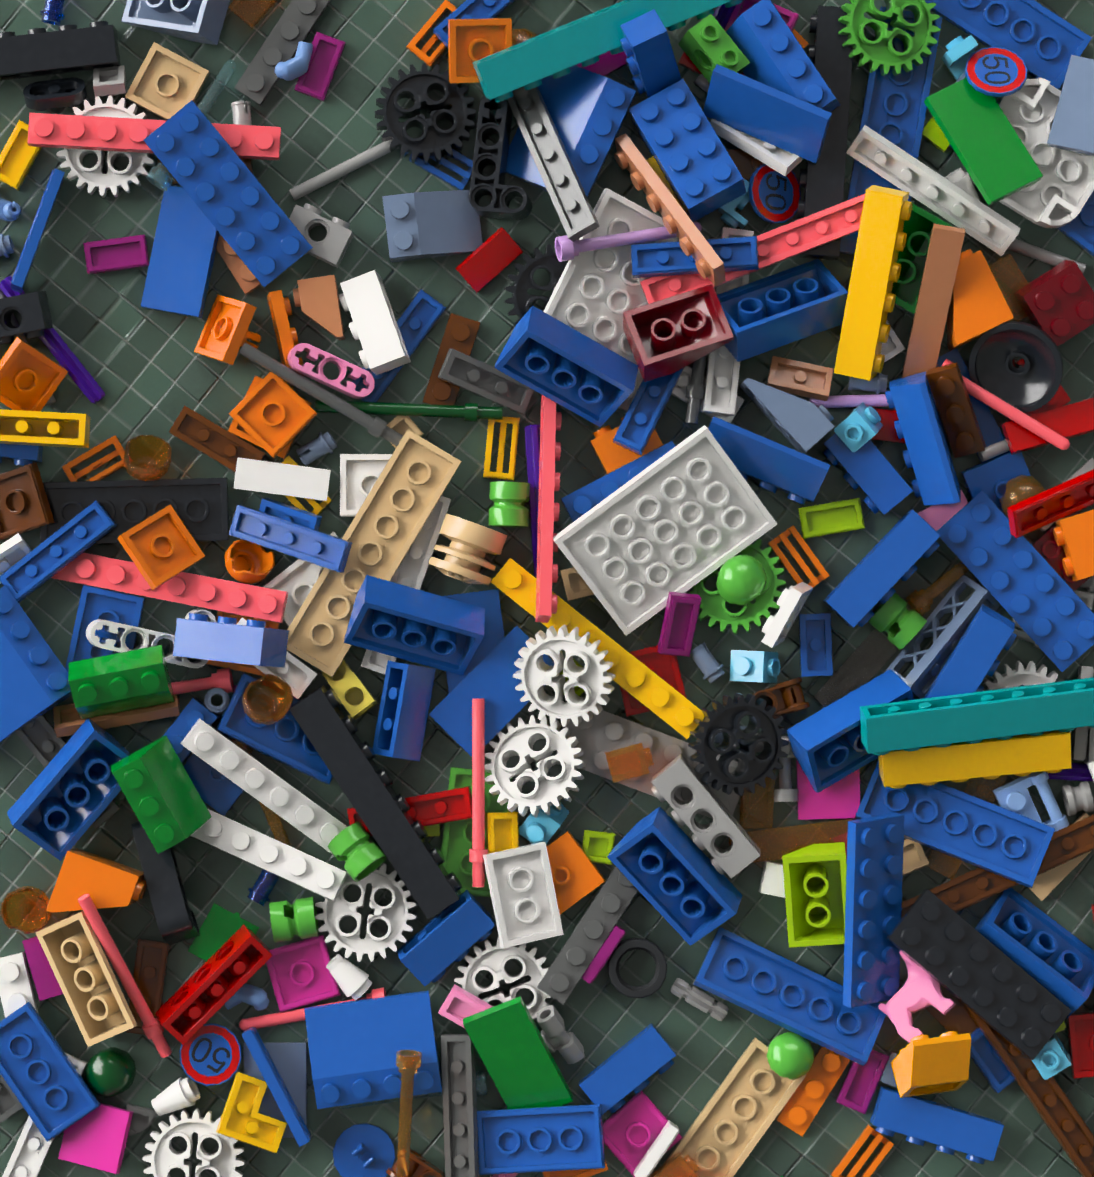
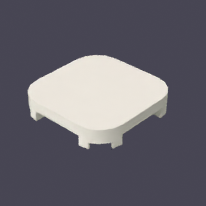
M1040 77L1038 79H1026L1021 90L1012 95L1004 96L999 106L1043 174L1041 180L999 202L1036 225L1044 228H1059L1070 223L1082 211L1083 206L1094 190V156L1048 146L1047 142L1061 91L1050 85L1051 81Z

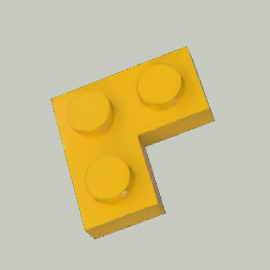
M237 1072L216 1133L272 1153H277L287 1123L258 1113L267 1083Z

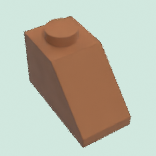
M335 275L297 280L298 288L293 289L295 307H301L304 315L336 339L344 340L345 336Z

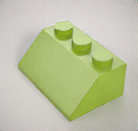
M845 842L812 844L783 855L789 948L844 944L847 869Z

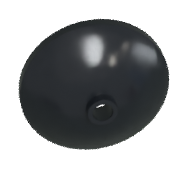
M1005 322L984 332L979 337L970 354L969 375L972 382L1026 413L1041 408L1054 397L1063 377V360L1054 340L1040 328L1024 322ZM1015 357H1021V358H1023L1024 361H1025V364H1023V365L1017 364V363L1015 362L1014 358H1015Z

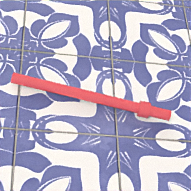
M472 698V849H469V862H472V887H485L483 855L488 854V849H485V698Z
M82 895L78 898V902L143 1023L142 1029L147 1039L153 1041L161 1058L168 1057L172 1050L163 1035V1026L158 1018H154L90 895Z

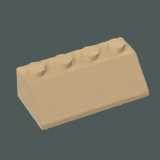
M84 911L35 932L88 1047L138 1026Z

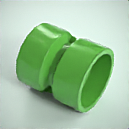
M490 482L489 499L494 502V506L489 508L488 526L528 527L529 509L524 507V504L529 501L530 483Z
M896 592L886 603L881 604L875 610V614L868 621L880 633L886 631L888 633L887 639L899 650L903 649L927 622L915 609L908 610L907 602Z
M360 822L345 828L328 845L329 850L338 861H345L344 869L355 882L369 876L387 858L376 842L369 843L370 834Z
M314 897L296 899L294 904H290L287 900L270 902V920L275 943L291 941L295 935H298L301 939L319 937L318 920L315 919L317 910Z

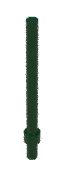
M319 400L315 401V412L340 413ZM346 401L364 413L373 415L465 418L467 422H477L478 419L503 420V407L478 406V403H465V406Z

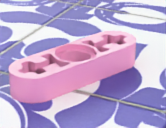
M308 343L297 344L288 353L287 361L293 371L354 399H362L368 396L374 389L375 381L370 372ZM304 350L307 352L306 358L314 362L318 360V356L321 357L322 360L316 367V373L312 371L315 365L309 362L304 363L302 366L299 365V358L295 354H300ZM331 362L338 366L339 376L337 379L330 380L325 377L323 367L326 363ZM349 370L348 378L356 380L362 377L364 378L363 384L367 387L358 392L355 390L356 384L347 380L344 382V386L340 382L345 378L346 371Z

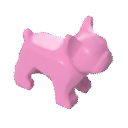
M900 951L899 954L906 964L908 979L904 986L886 1004L880 1003L878 1008L889 1017L895 1025L897 1033L910 1043L913 1037L924 1035L919 1028H914L913 1013L931 1005L946 1015L956 1004L952 999L943 996L939 982Z

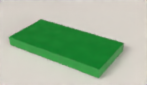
M967 78L926 97L924 100L925 105L988 206L1024 189L1043 177V174L994 96H987L976 91L968 83Z
M521 996L463 1019V1026L508 1109L562 1106L573 1102V1095Z

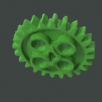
M849 0L852 4L845 3L841 6V9L848 13L838 19L839 22L846 24V27L839 31V35H848V40L842 46H852L853 50L849 54L850 58L856 55L861 57L858 63L859 67L867 62L870 63L869 73H873L880 67L881 76H885L891 68L893 75L897 76L901 73V66L908 73L913 70L912 63L919 66L923 63L921 56L928 57L931 55L932 52L927 46L937 44V40L931 37V34L939 32L940 28L933 26L932 22L940 18V16L930 13V10L936 6V3L927 4L925 0H884L886 3L885 12L879 11L875 7L874 0ZM904 9H909L914 14L913 23H908L903 18ZM864 13H868L874 19L865 18ZM887 19L891 20L890 25L894 27L890 31L887 30L888 24L884 22ZM865 26L871 27L875 31L874 41L868 40L864 36ZM905 31H912L914 33V37H911L910 34H908ZM893 38H898L903 42L904 50L902 53L897 52L893 48Z
M758 539L754 544H750L737 554L752 556L764 567L767 576L766 585L761 594L755 598L756 602L754 604L749 602L738 613L729 612L727 610L729 602L720 596L719 591H709L705 588L706 581L710 577L718 576L719 571L717 569L693 586V591L688 593L700 595L702 598L700 604L702 611L698 618L700 621H703L710 617L709 628L712 629L717 623H720L721 633H725L728 626H732L734 635L738 634L739 626H743L746 632L750 633V624L752 623L762 628L760 619L762 617L766 619L770 617V608L779 611L780 607L775 602V599H779L782 592L778 591V588L787 586V583L784 580L778 579V577L783 575L785 570L784 568H775L780 562L779 556L769 558L773 551L770 546L763 551L761 550L763 543L761 539Z

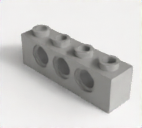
M680 754L652 776L651 783L654 786L651 790L660 802L667 801L674 809L671 814L678 824L682 827L687 825L694 833L691 835V838L701 851L705 848L713 856L711 863L721 875L726 872L732 879L761 856V849L709 786L701 780L702 778L695 772L685 757ZM680 787H687L692 791L693 795L689 800L682 801L676 797L675 791ZM706 811L712 815L713 819L709 824L702 825L695 820V815L698 812ZM721 835H726L732 839L733 843L730 847L722 849L715 844V839Z

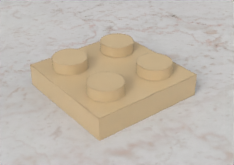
M154 42L125 98L168 120L191 100L195 102L210 72Z

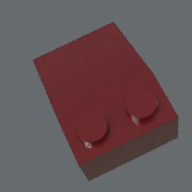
M713 284L623 312V330L644 382L675 373L734 340L733 333Z

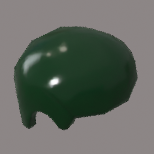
M116 1047L102 1050L90 1058L86 1066V1083L93 1093L107 1098L119 1095L133 1084L136 1076L135 1061L128 1052Z

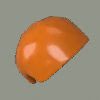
M243 539L234 541L224 556L225 566L231 577L248 585L262 581L275 566L274 552H266L263 546Z

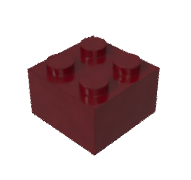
M1065 259L1014 293L1032 325L1046 332L1057 346H1060L1094 324V292L1074 261Z

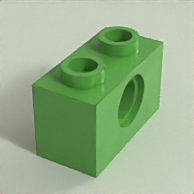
M712 14L689 29L678 43L709 83L712 72L717 64L741 74L750 63Z

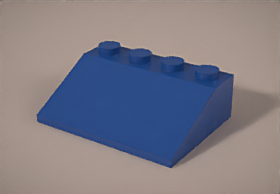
M574 65L570 67L571 72L567 75L555 79L553 75L542 78V84L538 86V89L587 198H589L615 142V138L635 99L636 90L608 77ZM518 127L508 149L506 173L548 192L523 134Z
M6 585L0 588V742L72 695L68 681L69 673Z
M429 990L304 1008L317 1109L442 1092V1076Z

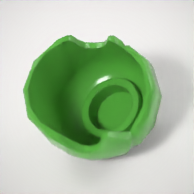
M740 554L723 564L718 572L716 586L720 596L730 604L747 605L761 594L765 588L767 576L763 565L757 559L749 555Z
M786 1032L778 1035L771 1041L768 1047L767 1059L770 1068L779 1076L796 1080L807 1074L814 1062V1050L810 1041L792 1032Z

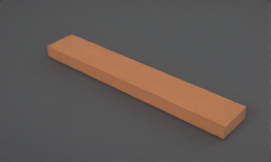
M933 224L901 378L924 371L927 373V370L937 366L965 236L964 228Z

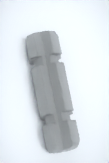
M680 978L674 981L670 989L672 994L680 999L681 997L685 998L687 1003L704 1013H711L710 1016L718 1021H722L729 1010L727 1005L720 1001L715 1002L713 997L694 986L689 987V983Z

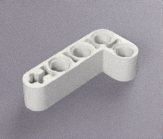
M193 609L185 616V619H189V613L208 615V621L217 622L215 616L210 611L204 609ZM103 619L92 621L86 629L87 640L91 645L98 648L122 653L156 646L159 640L166 638L170 643V650L165 655L167 663L200 668L208 662V660L204 659L190 662L187 657L173 656L175 635ZM103 625H105V631L118 634L117 640L102 638L101 642H99L100 637L95 636V631L101 630ZM131 632H136L140 637V643L134 649H129L125 643L126 636Z

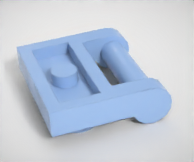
M1045 771L1031 772L1030 775L1021 776L992 790L999 807L1042 823L1027 789L1030 786L1036 785L1050 817L1049 820L1042 824L1055 828L1054 832L1069 826V821L1066 815L1061 813L1048 784L1049 776Z

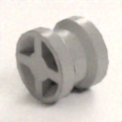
M1088 781L1080 782L1078 786L1074 787L1070 785L1062 786L1063 801L1068 816L1076 815L1078 811L1082 810L1086 812L1094 811V801Z

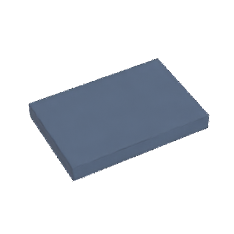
M1071 55L1047 142L1049 147L1094 156V59Z
M244 1042V1074L265 1081ZM263 1042L307 1126V1042ZM267 1085L258 1113L286 1122ZM288 1124L282 1138H294Z

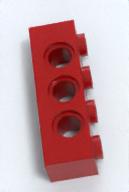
M243 924L155 1012L159 1022L184 1045L273 955L267 946Z

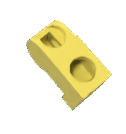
M344 659L333 677L322 671L323 676L353 719L356 720L378 704Z

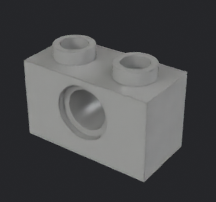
M305 203L304 207L296 204L289 219L313 247L306 254L338 268L354 236L353 232L348 229L350 224L337 217H333L330 221L320 216L322 211L310 204ZM316 226H322L327 230V235L322 241H313L310 238V231Z

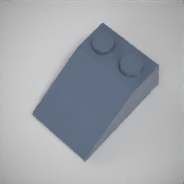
M127 0L121 22L192 42L217 45L230 0Z
M470 190L414 192L382 196L391 263L473 253L481 246L483 241L480 216L469 202Z
M746 378L740 385L745 394L798 452L805 454L835 427L831 423L834 419L833 416L822 405L817 408L812 402L750 378Z

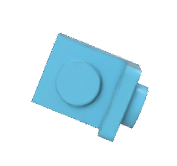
M745 179L744 183L747 193L723 205L718 210L723 214L720 219L735 229L737 226L743 229L749 222L734 210L736 207L742 210L749 201V182Z
M1056 1033L1052 1035L1038 1055L1032 1060L1044 1080L1072 1065L1070 1054Z

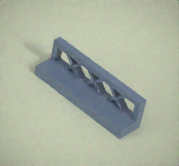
M962 574L926 619L925 625L902 649L886 671L891 669L912 689V693L916 697L923 699L981 605L984 604L996 611L1001 604L989 591ZM966 586L975 591L967 601L959 602V595ZM953 612L951 622L940 627L939 620L942 616ZM933 637L931 647L920 651L922 641L925 638ZM913 661L914 668L906 678L898 673L906 662Z

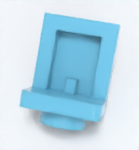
M960 35L945 46L948 51L941 59L956 81L965 71L966 61L978 46L972 35L965 39Z
M862 402L845 420L835 427L834 432L852 452H856L879 432L883 424L880 422L881 417L873 407H867Z
M731 650L729 681L777 683V676L781 668L778 652Z
M562 803L561 810L557 809L554 804L551 805L550 815H547L543 809H539L538 817L535 818L530 813L518 828V832L532 844L546 842L547 844L568 816L569 810Z

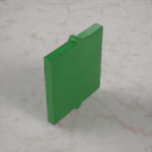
M214 903L199 930L200 936L195 937L188 952L207 961L243 924L255 935L259 927L241 918L238 912L232 913Z

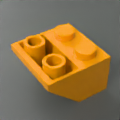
M949 1031L934 1038H929V1035L913 1037L910 1040L911 1042L901 1049L900 1053L891 1062L900 1098L957 1091L969 1078L970 1033L958 1034L957 1031Z

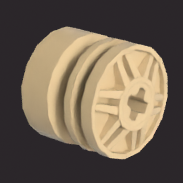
M446 514L439 533L451 540L450 546L435 545L434 550L446 554L444 560L430 557L428 564L434 566L444 575L471 585L484 584L489 586L492 578L480 574V569L483 567L495 571L496 566L484 558L486 553L501 555L507 535L460 517Z

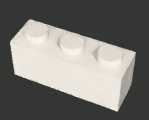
M373 270L340 283L343 293L339 294V299L344 311H350L353 322L349 323V327L354 339H360L363 350L359 351V355L364 368H370L375 375H379L410 363L411 360L380 275Z

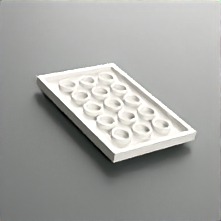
M604 188L593 210L600 227L579 238V240L665 226L660 216L614 191ZM676 237L637 244L679 242V238ZM631 245L579 252V256H574L573 260L568 261L543 312L637 365L623 330V312L648 304L640 281L651 277L633 278ZM639 368L634 391L619 407L625 412L628 411L643 380Z
M704 425L555 535L553 540L627 636L666 607L669 591L685 593L722 566L727 560L737 555L775 527L777 523L712 433Z

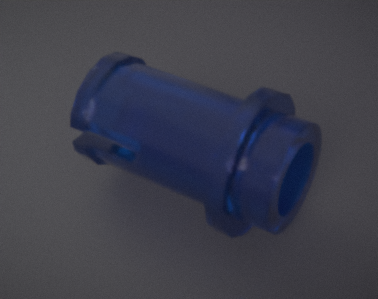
M45 0L44 10L40 11L42 22L60 25L61 20L65 18V15L62 14L64 0Z
M264 869L261 871L252 889L248 888L250 893L247 896L264 906L266 901L270 902L271 899L268 897L280 878L272 874L271 878L267 881L266 879L270 872Z

